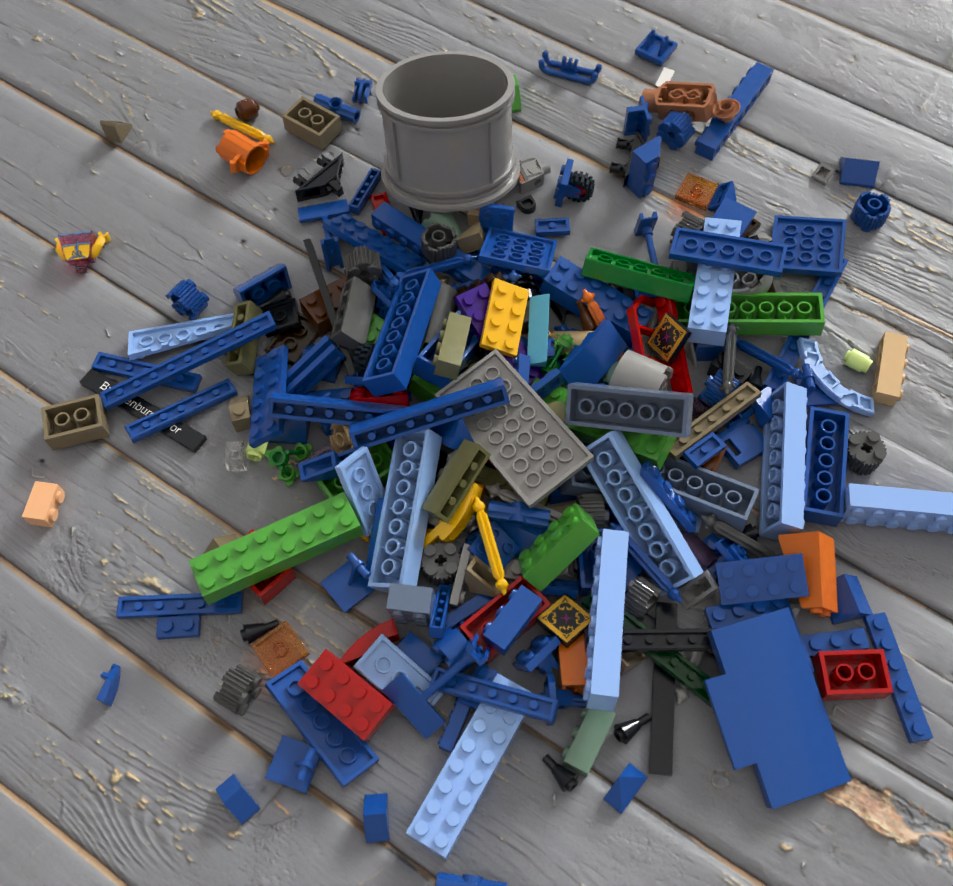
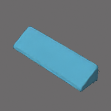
M550 294L530 297L527 355L531 356L530 366L546 367Z

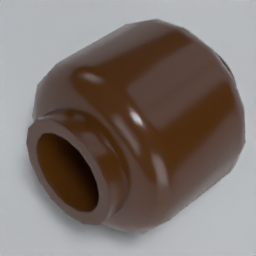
M246 98L238 101L234 109L239 120L248 122L258 117L260 107L257 101Z

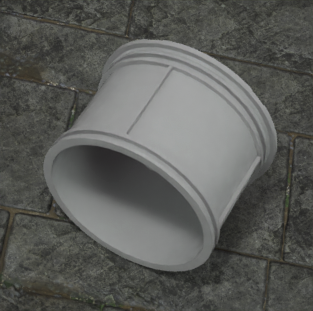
M438 51L402 60L388 68L380 76L376 83L375 91L377 105L382 113L386 145L381 175L384 187L393 198L419 210L448 213L468 211L489 205L504 197L514 188L520 175V162L512 144V104L515 98V79L508 67L496 59L478 53Z

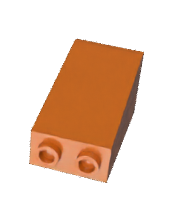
M820 531L778 535L784 555L803 554L809 596L798 597L801 608L810 611V614H818V617H831V613H838L834 539Z
M584 633L569 647L566 648L561 643L556 647L557 664L559 665V689L572 690L573 694H583L586 683L584 675L588 657H586Z

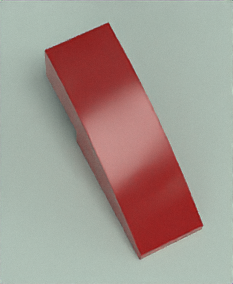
M393 618L379 624L360 637L345 652L341 660L349 667H353L381 634L392 643L400 640Z

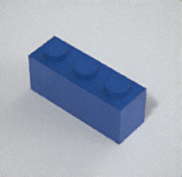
M523 585L518 590L514 589L508 597L509 602L506 606L502 605L495 614L497 616L492 623L488 622L482 631L484 633L483 641L503 656H505L542 607L543 599Z

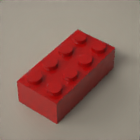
M522 575L508 586L506 595L500 592L459 626L460 633L468 642L477 633L479 635L477 644L481 645L483 650L487 646L490 647L491 650L485 662L487 665L497 658L500 653L483 641L484 633L482 631L488 622L492 623L497 616L495 614L502 605L506 606L509 602L508 597L514 589L518 590L523 585L543 599L542 607L517 640L537 624L536 617L551 605L542 593L525 580Z
M328 649L323 651L297 683L363 741L369 742L396 707L395 704Z

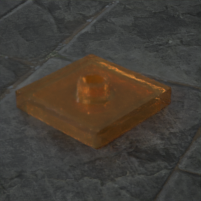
M688 172L674 199L706 211L719 187V183Z
M286 620L251 644V647L273 678L299 660H303L310 655Z

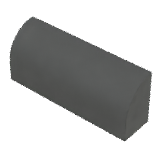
M353 276L343 285L330 337L332 341L348 349H357V346L366 343L376 294L371 290V286L356 276Z
M444 283L441 284L433 308L425 347L441 330L444 318L448 319L450 312L456 313L458 306L453 299L457 291Z

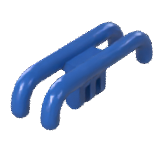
M543 51V59L538 61L539 68L543 73L584 84L595 83L602 69L601 64H597L595 69L578 66L579 59H575L573 63V58L569 57L567 62V56H563L562 62L555 61L549 58L547 51ZM544 62L552 67L561 68V71L547 68ZM577 73L589 75V76H592V77H591V78H587V77L579 76V75H577Z

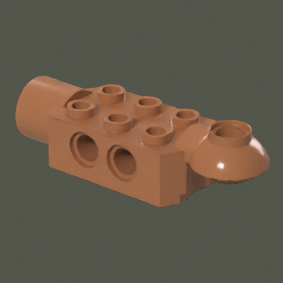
M665 81L657 89H644L641 95L644 96L645 102H648V112L657 113L659 119H664L670 111H678L679 113L686 112V114H689L694 122H707L711 118H718L724 123H729L734 120L740 111V103L735 99L727 98L717 101L716 89L713 83Z

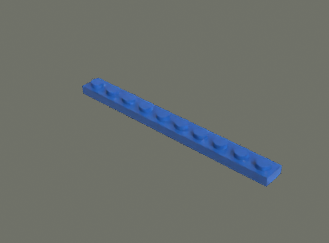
M843 258L842 273L849 261ZM819 277L812 293H822L824 308L840 277ZM789 335L778 358L791 364L794 368L800 356L797 340L800 337L809 339L810 336ZM772 367L763 384V388L771 387V392L783 385L790 375L784 374Z
M270 311L100 392L104 407L110 410L277 329Z

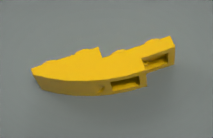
M473 483L449 523L439 520L438 525L426 533L423 549L428 544L432 543L434 545V542L444 541L452 543L461 534L475 512L472 507L475 497L481 498L483 488L480 485Z

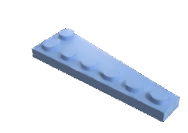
M234 313L129 331V360L143 359L148 355L218 336L231 329Z

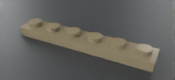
M748 381L691 422L690 435L686 438L677 437L668 455L675 461L679 459L687 449L711 432H715L759 399L762 392Z

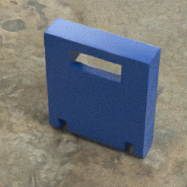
M748 418L717 434L725 445L729 440L740 453L736 456L728 446L724 453V456L736 470L761 456L764 451V437L754 424L748 425L750 423Z

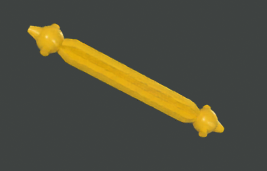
M219 110L210 111L212 118L215 120H220L222 123L259 141L267 140L269 144L275 143L273 137L265 135L262 131L227 114H222Z
M475 497L472 507L477 512L476 519L493 577L497 580L495 586L503 595H506L509 584L504 579L503 565L488 515L484 511L486 506L478 497Z

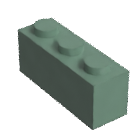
M585 706L580 716L584 720L581 726H575L571 735L574 741L571 747L566 745L561 757L564 758L563 766L587 778L616 716L615 712L587 709Z

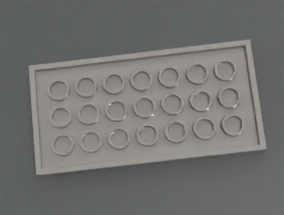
M495 349L458 376L457 380H453L434 395L437 398L502 377L510 403L466 416L462 419L473 441L491 454L488 460L531 509L595 458L498 350Z

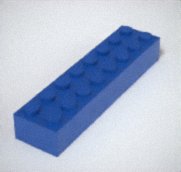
M431 268L400 277L398 290L394 293L362 379V383L374 397L407 389L442 284Z

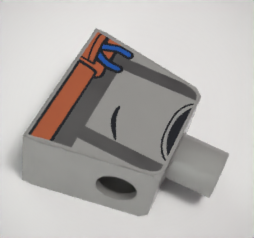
M535 157L519 159L520 175L516 187L520 195L544 184V175L551 173L548 163L540 165Z

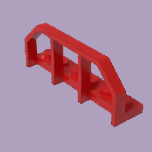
M641 295L633 301L627 309V316L634 352L646 356L644 354L641 334L650 337L655 330L639 325L636 311L641 303L650 307L656 306L659 322L666 312L679 321L675 300L661 296L654 299ZM684 346L672 364L646 356L673 368V374L670 379L672 392L693 393Z

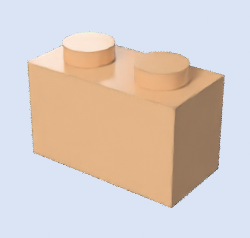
M35 481L22 518L30 525L52 528L54 521L58 518V510L64 501L65 492L58 484Z

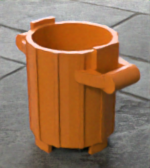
M235 129L223 131L225 135L222 137L219 146L216 145V152L220 155V158L229 162L230 172L233 174L240 171L249 175L256 174L264 165L266 158H269V141L255 142Z

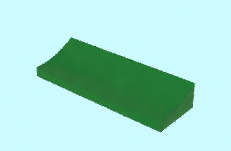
M592 247L585 257L581 273L585 277L687 304L689 303L696 274Z

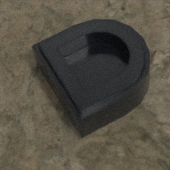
M529 195L516 201V206L522 213L531 214L536 210V201Z

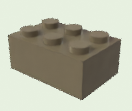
M303 96L282 115L286 131L321 150L342 131L339 115Z
M99 394L41 408L44 440L53 451L110 437L107 409L104 407Z

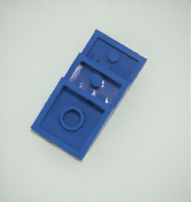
M725 197L712 218L742 221L740 237H743L757 211Z
M608 318L602 319L595 331L587 334L581 345L574 346L559 368L566 385L568 386V384L574 382L596 384L617 361L627 347V344Z

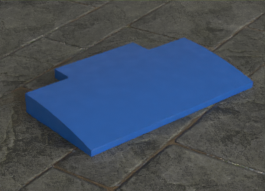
M789 607L708 631L707 635L721 675L703 680L733 770L749 765L753 766L766 807L770 809L781 807L850 782L849 772Z

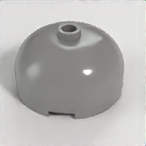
M735 270L732 293H766L771 287L773 276Z

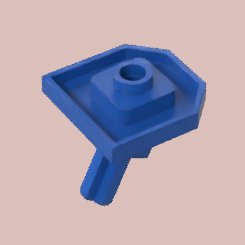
M373 280L371 290L378 296L376 308H379L378 316L385 320L395 291L384 280Z
M726 537L714 544L723 555L716 563L750 559L742 546ZM714 564L707 570L715 580L718 577L716 564Z
M546 675L544 690L540 692V695L559 700L558 709L569 707L585 708L587 701L583 700V694H573L572 690L556 689L554 675ZM546 722L547 726H553V725H554V723L551 724V723Z

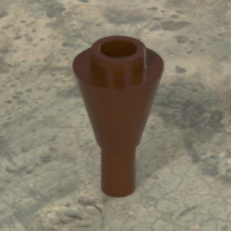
M581 299L576 301L580 311L583 331H595L597 325L584 302L582 303Z

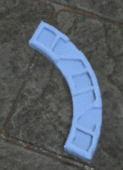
M801 337L797 340L802 363L810 364L811 372L814 373L815 383L825 394L853 412L869 417L875 414L872 397L859 394L852 389H846L830 370L827 371L822 363L823 359L816 340Z

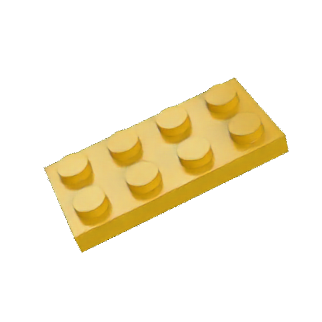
M497 278L492 281L479 347L490 351L497 349L500 354L511 358L517 356L529 290Z

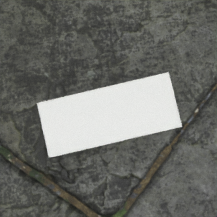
M664 67L655 86L660 87L665 81H670L675 70Z

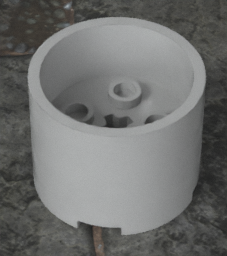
M629 349L620 359L609 385L667 391V380L671 379L673 368Z

